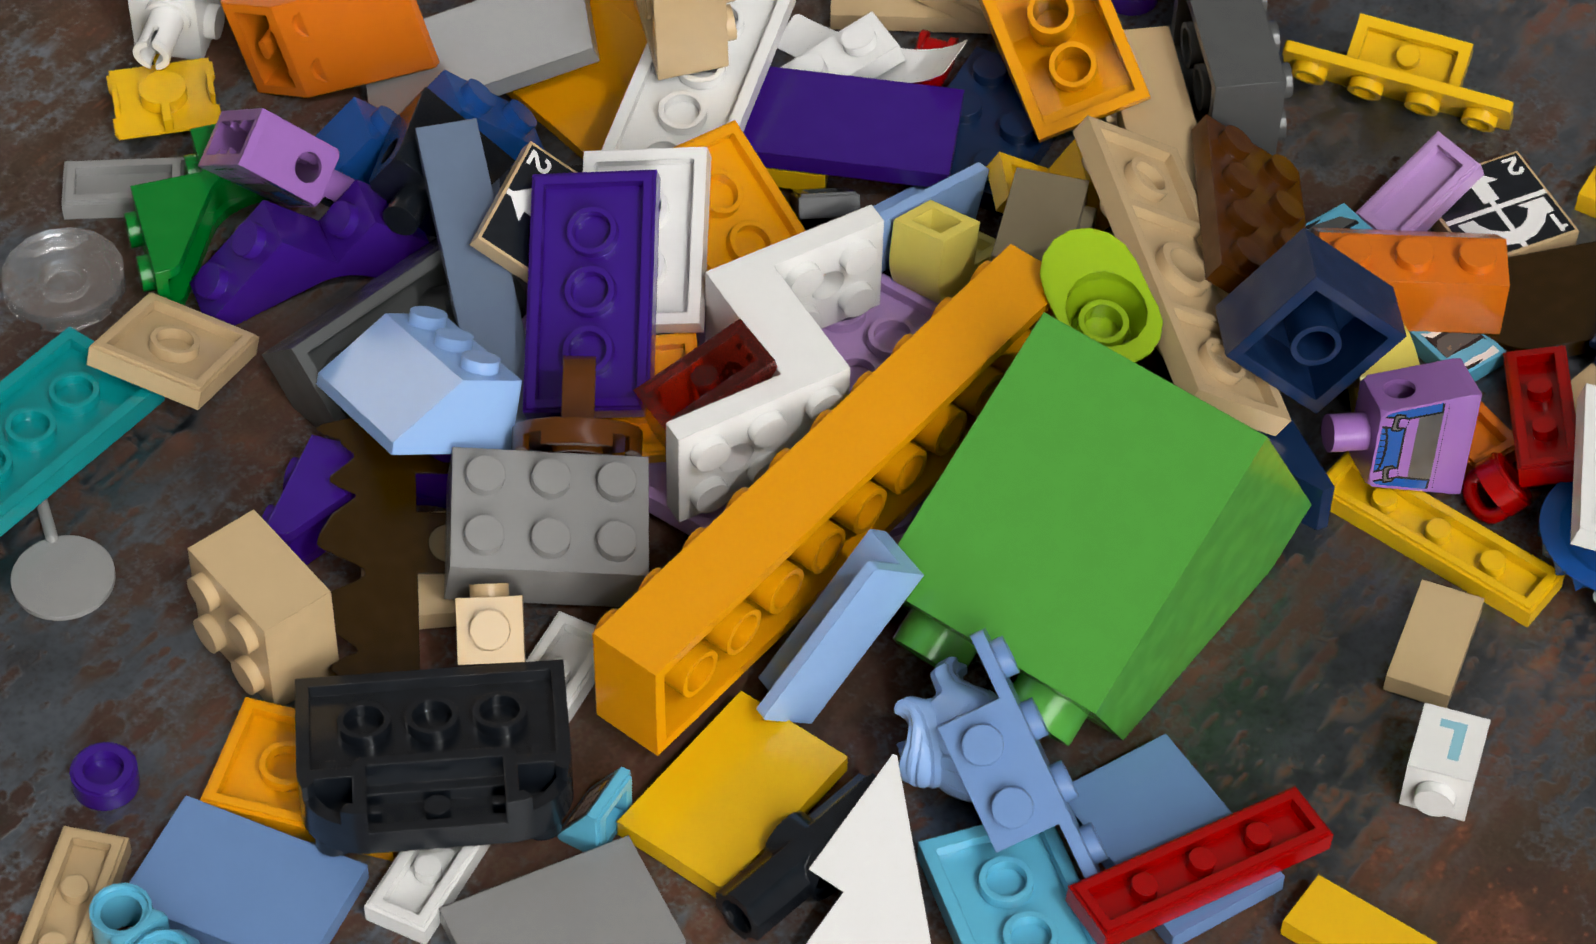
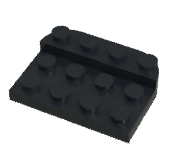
M563 659L295 679L296 774L301 818L308 832L315 838L316 847L321 853L327 856H342L347 853L372 854L503 844L528 839L544 841L556 837L561 832L563 827L562 820L570 810L574 797L572 751Z

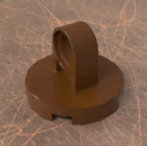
M563 355L561 417L536 418L516 423L512 427L511 450L529 451L531 449L543 452L602 455L625 452V456H642L643 431L638 426L626 422L594 418L596 356Z

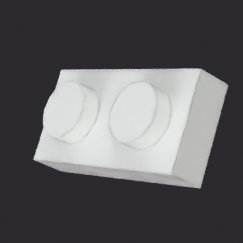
M871 11L780 68L875 79L903 62L905 58L899 44Z

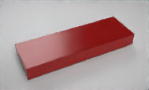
M1561 345L1503 353L1520 488L1557 484L1559 482H1573L1576 413L1566 346Z

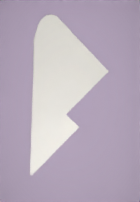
M892 754L809 868L810 871L843 893L806 944H931L899 762L895 754Z

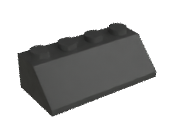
M437 237L261 354L293 408L315 427L324 423L351 418L316 385L318 372L385 313H409L410 308L414 306H429L445 311L448 314V318L456 324ZM512 274L521 318H523L527 314V295L517 277ZM328 437L329 439H332V440H336V441H340V442H341V440H339V439H335V438H332V437Z

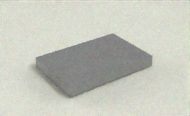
M629 835L439 908L440 922L451 944H686L685 937Z

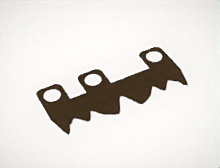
M352 418L324 423L316 427V429L324 436L341 440V444L354 455L352 460L330 476V482L343 490L355 494L356 497L332 513L319 533L317 545L329 553L357 564L365 571V575L357 581L331 591L336 634L358 649V652L332 664V671L341 676L420 670L418 573L445 574V561L433 555L429 548V537L436 528L446 525V513L417 512L416 474H448L450 462H441L431 454L391 455Z

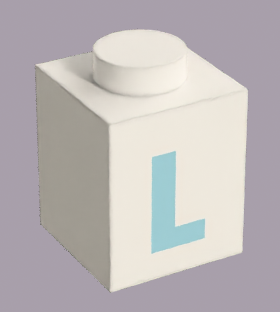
M1425 703L1409 757L1399 804L1416 808L1430 816H1446L1465 821L1491 720Z

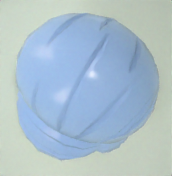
M952 656L937 663L936 668L930 674L936 690L933 698L923 699L908 696L898 700L895 704L894 713L904 718L908 724L906 741L897 743L900 755L899 768L902 781L914 787L923 789L939 787L947 795L972 803L937 727L999 698V696L990 690L963 680V677L967 674V666L958 662L957 657Z

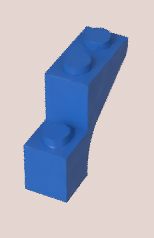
M443 70L427 86L428 89L466 120L477 118L479 131L515 161L522 148L530 141L544 149L535 130L537 125L536 118L520 101L515 99L507 101L491 93L478 80L469 79L467 81L446 70ZM354 96L315 137L340 151V157L335 170L354 180L357 179L370 184V176L391 124L397 114L386 106H379L377 108Z

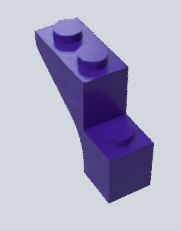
M356 179L319 221L263 200L246 220L237 227L236 231L211 259L201 267L189 283L202 313L235 326L323 281L350 275L376 278L429 243L425 232L419 227L415 233L408 236L393 232L383 219V212L389 203L373 191L370 184Z
M311 435L300 458L293 457L290 460L284 475L283 492L277 504H269L262 516L264 521L306 565L326 552L317 545L319 533L332 513L356 497L355 494L343 490L330 482V476L354 458L353 453L346 449L340 441ZM431 454L441 462H450L451 454ZM416 474V505L446 508L448 474Z

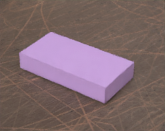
M1437 131L1356 214L1374 230L1428 231L1484 175L1482 166Z

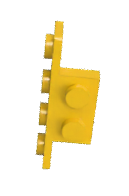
M1360 13L1347 55L1291 40H1286L1282 51L1283 62L1290 64L1293 77L1302 82L1312 85H1323L1325 81L1347 86V90L1351 94L1362 99L1378 101L1383 96L1402 101L1408 110L1424 116H1437L1438 112L1461 118V122L1467 127L1482 132H1493L1495 128L1510 130L1514 109L1512 101L1462 87L1473 54L1474 44L1362 13Z

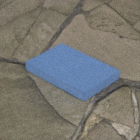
M1166 733L1073 781L1079 797L1069 801L1079 825L1083 826L1092 822L1108 856V860L1101 862L1106 869L1232 814ZM1281 871L1154 929L1166 944H1183L1281 891L1285 876Z
M186 795L129 883L138 885L147 892L152 901L153 908L167 915L170 929H180L196 938L200 944H330L367 883L369 872L367 864L343 855L327 856L321 853L315 844Z

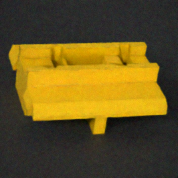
M158 53L155 55L154 65L150 69L141 66L109 71V76H106L109 94L113 98L116 117L113 119L115 136L118 140L190 131L192 128L216 124L221 114L220 104L216 103L213 84L215 75L213 63L209 62V58L170 62L166 68L156 70L155 64L160 54Z

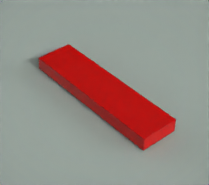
M1293 786L1068 886L1065 901L1097 944H1120L1330 849L1334 834L1297 787Z

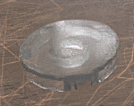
M75 227L48 229L26 238L9 253L1 269L4 299L13 315L25 324L26 319L31 322L39 323L40 330L55 333L63 332L69 326L75 330H81L102 321L112 312L111 305L117 301L119 296L121 300L126 291L123 257L113 242L95 231Z

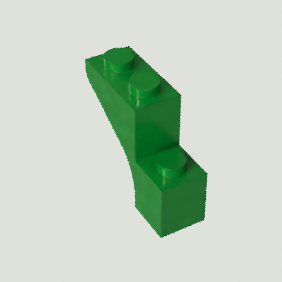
M216 124L190 129L193 154L183 156L186 175L130 186L134 211L123 213L131 249L143 248L144 255L135 256L143 293L154 290L155 294L182 305L186 304L192 290L189 282L199 272L212 238L220 224L230 215L247 206L262 202L263 200H270L198 166Z

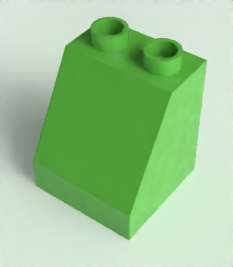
M1043 312L898 543V546L924 576L901 605L908 611V614L892 639L934 668H936L937 663L952 656L957 657L958 662L966 664L968 668L976 653H978L970 635L983 628H986L991 640L1003 635L1020 673L1015 675L1017 678L1013 683L1016 693L1021 702L1031 697L1033 698L1049 731L1047 736L1069 747L1085 720L1088 719L1121 740H1124L1271 571L1312 504L1267 436Z

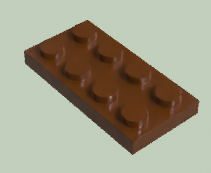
M1206 114L1191 130L1205 280L1230 294L1301 229L1306 228L1300 174L1294 164L1280 154L1271 155L1252 143L1249 137L1239 128L1233 125L1225 126Z

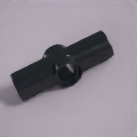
M859 773L810 815L797 811L786 817L770 835L763 854L716 892V907L723 914L727 925L744 940L753 938L758 941L809 897L820 901L826 899L838 889L810 871L809 868L876 778L874 773L869 776Z

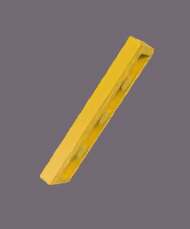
M1346 451L1326 473L1335 486L1330 512L1467 593L1485 598L1484 603L1527 628L1562 588L1565 575H1556L1553 566L1426 492L1372 487L1365 483L1349 451Z

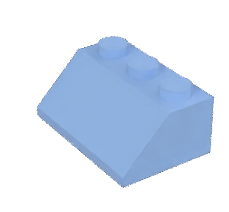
M414 306L410 308L409 313H385L318 372L316 385L391 455L451 454L452 447L511 450L512 427L516 421L522 380L500 362V357L488 352L478 344L471 333L462 330L453 323L445 311L429 306Z

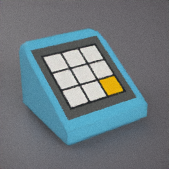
M621 766L593 785L564 822L557 838L583 852L611 842L617 834L618 819L632 806L631 771Z

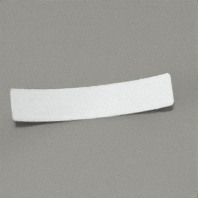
M796 14L787 24L777 48L789 55L798 57L834 35L837 31L816 23L801 14ZM967 40L939 49L901 48L905 60L875 79L917 83L939 77L946 72Z

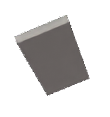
M476 0L424 18L440 61L436 68L366 84L368 103L377 108L379 106H386L398 115L443 70L467 81L469 79H476L485 85L491 93L500 96L599 62L600 58L590 1Z

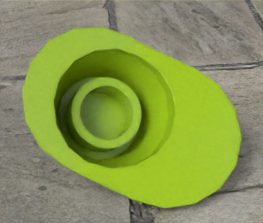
M1092 228L1069 230L1052 241L1043 254L1039 275L1044 295L1054 317L1134 363L1150 355L1161 339L1163 320L1158 304L1151 294L1139 265L1126 245L1110 233Z

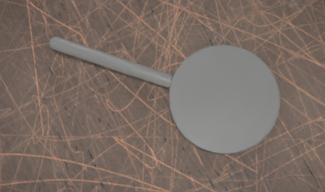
M46 499L37 506L45 539L26 549L15 562L10 578L12 593L20 607L35 617L51 621L72 620L93 612L108 599L115 585V566L110 554L97 542L75 535L58 536L49 502Z

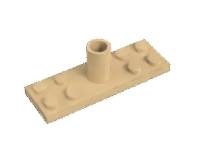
M1087 115L1072 131L1082 154V164L1093 181L1100 199V209L1108 219L1115 238L1123 242L1136 259L1151 294L1158 304L1163 326L1161 339L1156 345V349L1165 361L1173 384L1247 426L1276 436L1292 421L1279 390L1225 355L1215 306L1229 293L1205 280L1198 197L1178 149Z

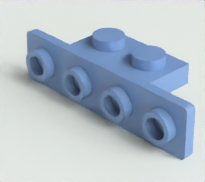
M986 628L973 633L970 637L999 698L938 726L937 729L996 853L1059 824L1084 878L1101 872L1098 864L1108 860L1107 853L1092 822L1080 826L1071 809L1069 801L1079 797L1063 761L1059 760L1050 764L1039 739L1049 735V731L1033 698L1031 697L1021 702L1009 677L1020 673L1005 638L1002 635L991 640Z

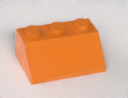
M1312 227L1311 232L1394 287L1402 321L1408 331L1500 334L1510 287L1507 240L1496 234Z

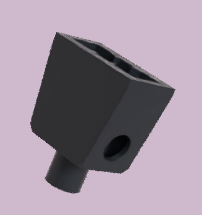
M427 87L393 120L369 179L372 190L389 203L383 212L385 224L393 232L405 236L412 235L419 227L428 236L437 237L416 144L415 128L466 120ZM480 132L492 185L513 165L515 160Z

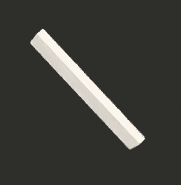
M559 611L526 662L563 659L570 723L595 684L592 636L596 626ZM491 844L400 851L364 905L365 920L421 944H427L441 923L439 908L454 903Z

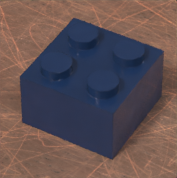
M1306 228L1301 229L1215 306L1225 355L1316 414L1407 337L1394 287Z

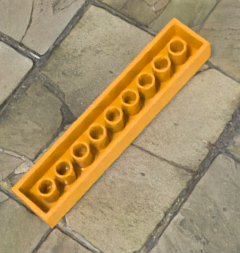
M1010 244L992 262L986 260L980 264L973 273L970 282L953 298H944L933 311L931 318L913 335L910 333L904 335L895 345L891 356L875 371L863 373L845 399L833 410L826 409L821 412L814 420L809 432L791 449L784 448L779 451L771 461L767 471L749 488L742 487L736 491L727 503L725 510L706 528L699 527L693 531L684 543L682 550L663 568L657 567L649 572L640 584L638 591L619 609L609 610L602 616L592 636L596 714L656 756H659L808 612L869 529L882 530L887 533L891 532L930 494L1043 312L1054 317L1044 295L1039 275L1041 268L1040 260Z

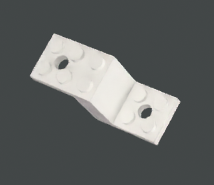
M872 204L705 272V356L718 374L726 364L733 361L740 362L750 370L753 380L746 386L747 389L743 390L741 382L738 379H733L729 382L728 387L730 388L733 382H738L741 386L740 392L666 422L667 506L679 523L701 513L713 512L722 507L726 502H729L730 498L740 488H749L767 471L771 461L779 451L784 448L791 449L809 432L811 425L821 412L826 409L833 410L849 395L850 367L822 331V328L849 317L860 316L870 308L880 305L884 220ZM741 340L746 343L743 350L738 346ZM752 352L756 355L753 363L749 359ZM762 364L766 367L763 375L759 371Z

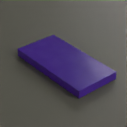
M770 66L743 133L766 168L930 187L951 176L964 103V89Z
M657 170L532 174L523 415L526 420L561 417L563 355L596 356L594 418L653 417L661 181Z

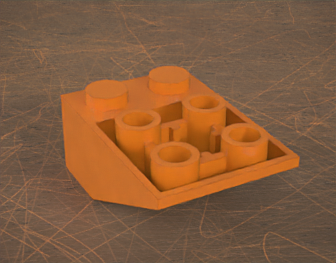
M221 0L220 2L258 93L309 98L436 68L440 62L416 0Z

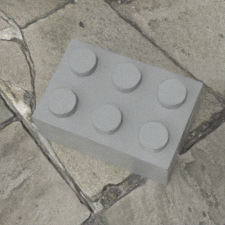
M452 447L446 487L444 599L469 598L470 584L509 583V596L522 595L524 603L621 607L638 591L640 584L649 573V457Z

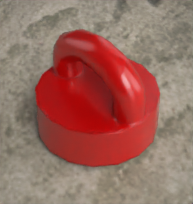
M1492 452L1475 464V468L1469 471L1463 480L1462 495L1467 508L1478 520L1487 524L1502 522L1531 504L1532 495L1529 487L1520 488L1518 470L1501 453ZM1480 483L1497 505L1493 509L1487 507L1482 502L1478 493V485Z

